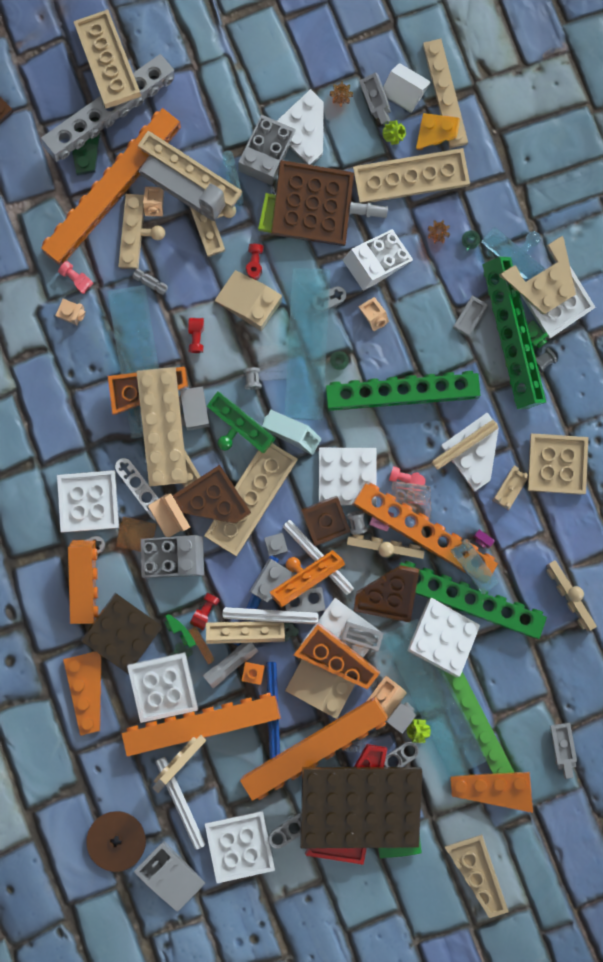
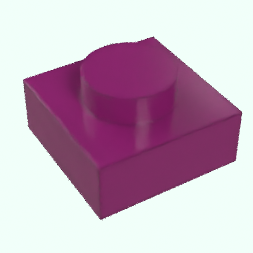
M480 529L473 536L476 539L475 543L483 549L485 547L490 548L495 542L494 539Z

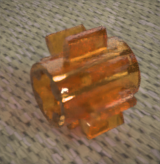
M343 81L339 85L333 84L334 91H330V96L334 97L332 103L337 102L340 104V107L344 103L349 104L350 99L348 97H353V92L349 91L350 84L346 86L343 84Z
M434 220L433 227L428 226L427 230L431 232L428 238H432L434 244L437 241L444 243V237H450V233L446 232L449 230L450 225L446 226L444 220L438 223ZM438 229L441 230L440 235L436 233Z

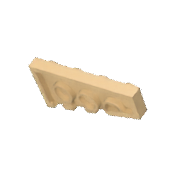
M481 834L445 846L446 851L452 857L455 865L473 890L488 917L492 918L508 913L509 910L483 835Z

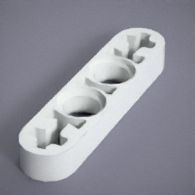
M126 458L119 459L115 465L117 473L150 517L156 521L147 507L159 498L130 460ZM120 464H129L127 467L128 470L131 473L134 470L135 473L131 474L127 479H125L124 477L128 475L124 470L120 471ZM134 477H138L141 480V484L137 488L130 485V481ZM146 492L152 494V500L149 503L142 501V495Z

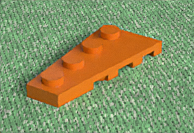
M96 651L63 659L80 736L98 732L101 726L102 655Z
M530 772L452 775L450 777L452 797L533 813Z

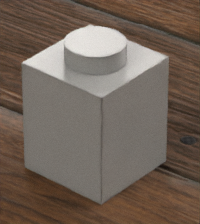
M406 702L404 705L399 703L386 722L403 734L416 716L413 713L415 709Z

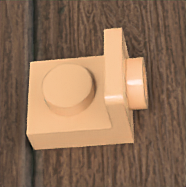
M145 187L143 200L145 216H163L164 190L160 187Z
M375 297L358 306L373 331L389 323L386 311Z
M62 299L55 316L78 325L79 321L84 319L86 311H84L85 308L82 304Z

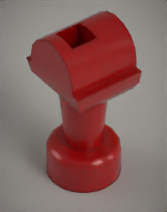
M253 243L249 244L248 252L251 253V260L246 265V273L248 277L258 280L262 274L259 254L263 253L264 246Z
M189 318L188 333L192 334V344L188 346L189 353H203L204 346L200 344L201 333L204 331V318Z
M206 593L204 596L206 602L201 610L197 609L190 621L191 625L200 628L202 631L205 630L206 623L209 621L208 615L212 606H217L220 601L219 598L209 593Z

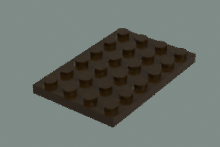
M303 767L300 848L419 847L422 768Z

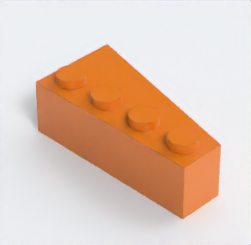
M177 367L178 391L188 388L186 368ZM137 373L108 376L112 415H118L140 406Z
M72 540L68 546L70 624H93L99 615V606H96V599H98L99 594L98 587H96V580L98 579L96 540Z
M320 623L317 624L294 653V656L365 689H368L380 674L379 670Z

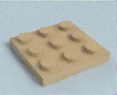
M531 433L527 491L585 495L588 437Z
M202 735L197 739L193 737L155 778L154 782L156 784L153 786V789L157 793L163 789L206 742Z

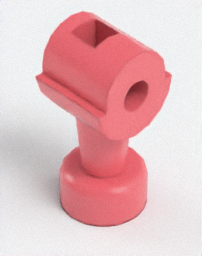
M68 261L64 262L58 269V273L63 277L68 276L74 282L77 290L84 295L94 283L84 273L78 274L72 270L73 265Z
M393 466L389 481L396 482L398 479L407 483L412 490H419L425 485L424 476L418 472L412 475L401 473L400 468Z

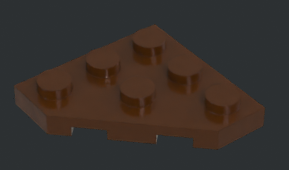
M220 465L172 495L183 514L236 524L252 514Z
M400 565L361 588L356 593L354 612L410 623L419 569Z

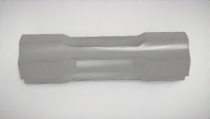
M242 643L223 661L205 673L203 677L212 688H215L229 674L259 651L252 643Z

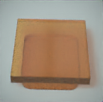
M123 517L116 547L141 552V539L154 538L157 524Z

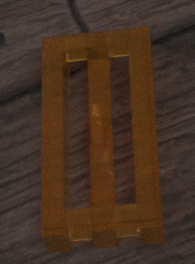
M196 627L190 629L189 632L207 663L215 662V658Z

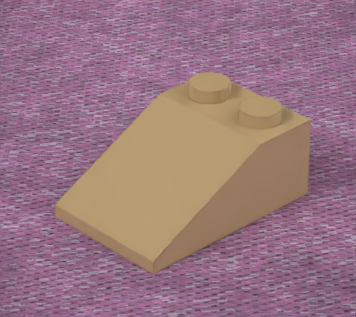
M235 270L214 301L262 332L281 304L282 295L267 285Z
M302 659L285 691L337 719L355 684Z

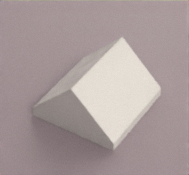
M399 63L390 72L383 89L388 100L412 113L431 82Z

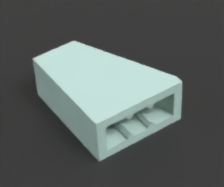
M270 410L269 414L264 418L262 427L270 434L311 455L314 454L321 438L308 425L273 410Z

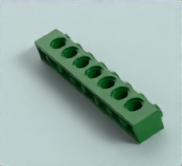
M497 257L482 264L483 273L486 278L492 311L501 340L505 365L510 377L514 402L517 409H530L547 402L520 293L515 291L499 275L513 266L511 257Z
M464 371L461 375H454V372L444 373L443 376L426 374L423 378H417L415 375L406 376L405 379L389 377L386 378V381H379V379L373 378L361 383L360 380L348 381L349 384H341V382L336 381L326 385L328 411L479 399L481 396L479 374L473 373V371ZM441 383L445 386V390L438 391L435 385ZM454 383H463L464 389H456ZM418 385H424L427 391L425 393H420L417 391L416 387ZM404 386L407 388L408 393L402 395L398 392L397 388ZM380 388H386L389 391V394L387 396H382L379 394L378 390ZM363 389L368 390L370 393L366 398L359 394ZM343 391H348L351 397L343 399L340 394Z
M405 561V563L401 562L399 564V566L402 565L415 568L416 564L409 561ZM424 567L423 570L419 569L420 582L417 584L416 595L427 599L433 598L448 607L536 640L540 639L547 619L546 616H543L542 611L532 608V611L524 608L525 605L514 601L511 604L506 602L507 598L496 595L493 597L488 595L489 592L484 589L478 588L474 590L470 588L468 583L459 581L458 584L453 582L452 578L447 575L441 574V577L433 574V570ZM434 580L438 583L436 591L429 589V581ZM448 587H453L456 590L454 598L447 595L446 590ZM466 594L474 596L473 604L470 605L465 602ZM484 601L492 603L493 608L491 611L484 610ZM504 607L508 608L511 612L509 618H504L501 614ZM522 614L527 615L529 618L527 625H523L520 622Z

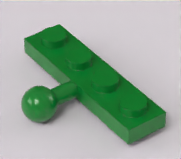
M217 391L207 404L211 411L232 427L226 436H221L218 439L217 445L219 449L223 451L229 450L233 444L232 440L237 433L262 453H265L276 439L221 392Z

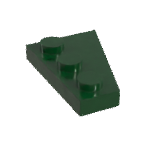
M94 117V118L91 119V121H93V122H96V121L99 120V119L96 118V117ZM78 128V129H76L75 131H76V132H83L84 129H83V128ZM101 131L95 138L85 141L81 148H75L72 151L77 176L96 172Z

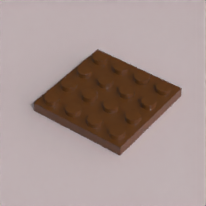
M281 160L278 171L271 235L345 246L354 172Z

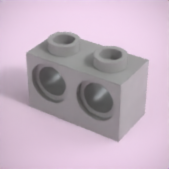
M317 584L298 596L300 599L299 606L292 607L289 603L285 605L286 611L316 613L326 610L322 587H317ZM312 593L319 596V601L316 604H311L308 601V596Z

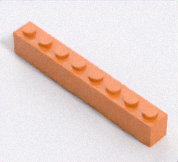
M271 693L259 695V700L252 701V698L240 700L241 704L233 706V703L230 702L222 704V709L214 710V707L202 709V714L195 715V712L183 714L184 718L176 720V716L165 718V723L157 724V721L145 723V728L138 729V725L126 728L127 732L122 733L126 756L189 742L193 737L197 739L200 735L205 738L281 719L276 696H271Z
M375 696L243 775L240 782L252 801L256 798L261 800L269 794L268 791L271 789L278 790L285 785L286 780L290 778L294 780L301 776L303 767H316L319 764L318 761L323 758L325 760L330 759L336 754V750L348 748L352 745L351 741L356 738L361 740L368 736V731L371 729H380L386 724L385 721L388 716Z

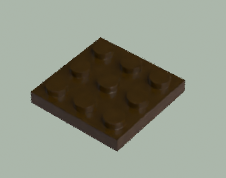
M114 593L81 641L129 674L127 666L138 662L163 626L120 595Z

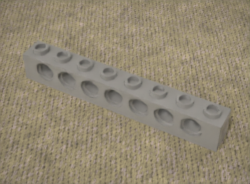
M159 54L133 73L137 85L143 87L140 90L141 97L113 106L114 110L112 111L105 110L102 97H98L41 137L43 147L56 162L60 159L63 160L75 148H81L85 141L95 138L102 129L112 126L116 119L125 117L133 107L140 106L147 97L156 95L164 85H170L174 80V69L166 59ZM156 76L158 79L152 80L150 77ZM94 117L99 119L96 122L91 121ZM78 128L84 129L83 132H76L75 130ZM62 139H69L67 143L60 142Z

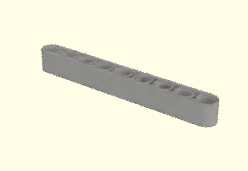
M404 742L386 754L384 767H390L387 761L391 756H395L398 759V764L395 767H403L417 757L418 747L412 742ZM408 745H412L414 748V753L411 756L404 754V748ZM301 812L270 833L269 843L273 848H282L300 836V829L298 832L292 833L288 827L293 822L298 823L301 827ZM276 833L283 836V841L280 844H276L272 840L273 835Z

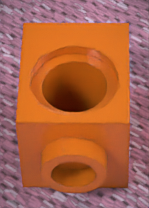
M245 662L242 681L261 685L265 666Z

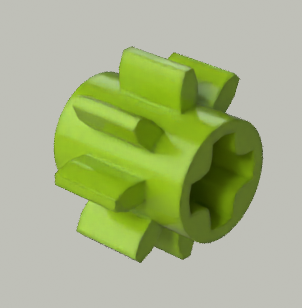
M397 120L389 121V124H385L383 128V138L386 142H390L391 145L399 144V141H403L406 135L405 127L402 123L398 124Z
M413 719L412 724H409L407 727V736L412 739V743H426L425 739L430 737L431 729L426 724V720Z

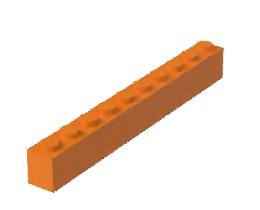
M164 108L159 112L156 111L151 118V122L141 128L138 137L128 143L125 152L120 153L116 157L112 167H108L104 171L103 177L93 183L91 191L81 197L79 205L68 212L66 220L56 226L53 235L43 241L41 247L43 253L59 266L66 262L141 175L138 171L150 155L140 150L138 144L147 131L169 143L181 129L180 121Z

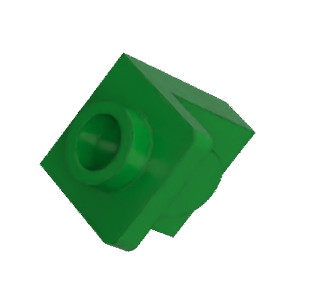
M532 320L527 325L533 349L535 347L539 349L547 343L546 339L549 334L547 332L544 333L536 322Z

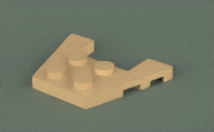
M563 236L546 245L555 264L526 282L516 265L499 274L503 280H506L515 291L522 294L542 315L576 295Z

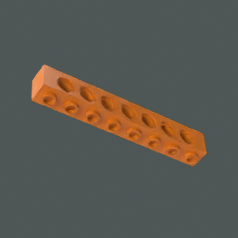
M365 483L352 503L353 506L389 526L482 584H487L498 565L492 555L480 553L478 551L479 548L471 543L465 544L461 541L462 538L459 535L447 533L445 531L446 528L438 523L432 524L428 521L429 518L426 515L414 513L412 511L413 508L405 503L399 504L395 501L396 498L393 495L381 493L379 491L380 488L373 483H369V485ZM373 497H377L381 500L380 507H374L372 505L371 501ZM390 507L396 508V517H391L388 514ZM406 517L413 519V527L410 528L405 525ZM423 527H427L430 530L428 538L421 534ZM440 537H444L447 541L444 548L438 545ZM456 547H460L463 550V555L460 558L454 553ZM473 557H477L479 559L480 563L477 568L473 567L471 564V559Z

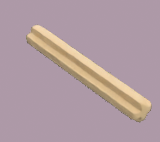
M491 420L434 459L432 461L433 466L436 469H440L497 430V423Z

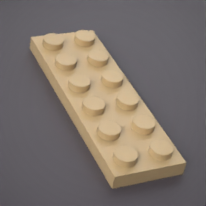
M109 10L73 21L105 108L107 109L141 97Z
M463 148L353 167L358 199L361 204L470 186Z
M176 367L138 370L137 380L149 487L188 483Z
M273 443L265 453L258 450L235 486V489L252 514L236 524L214 520L204 537L237 557L298 459Z

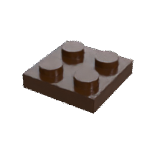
M337 496L301 509L315 546L351 532Z

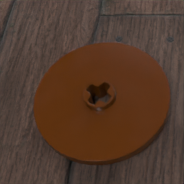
M122 811L108 812L97 818L91 825L87 834V850L94 863L102 869L112 872L124 871L134 866L142 857L146 846L145 831L141 823L131 814ZM119 836V840L122 843L115 847L111 839Z

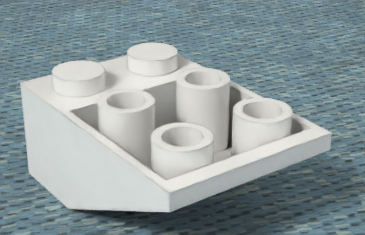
M393 229L352 248L343 259V262L362 290L379 283L413 261Z

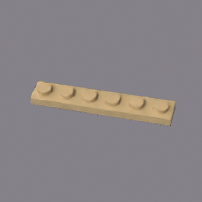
M437 39L423 42L440 114L442 116L460 118L457 138L448 141L449 149L468 145L442 40Z
M147 131L138 144L140 150L161 161L204 190H206L209 184L220 188L224 193L225 204L230 208H233L242 195V190L150 131Z

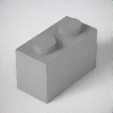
M203 386L180 390L179 404L180 407H183L184 412L181 415L182 426H186L187 431L210 427Z

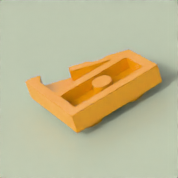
M423 113L416 149L423 150L424 147L435 146L445 140L449 141L457 138L460 118Z

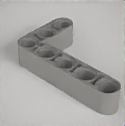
M152 156L147 158L138 171L144 178L212 221L217 219L225 207L224 193L220 188L209 184L206 190H204Z

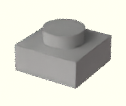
M283 533L264 538L269 556L288 552Z

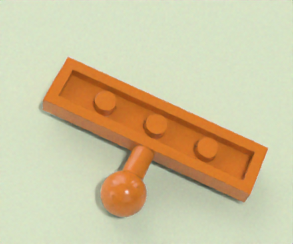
M332 550L303 569L298 558L290 557L286 561V568L297 574L270 591L271 597L281 607L285 606L345 565L344 560Z

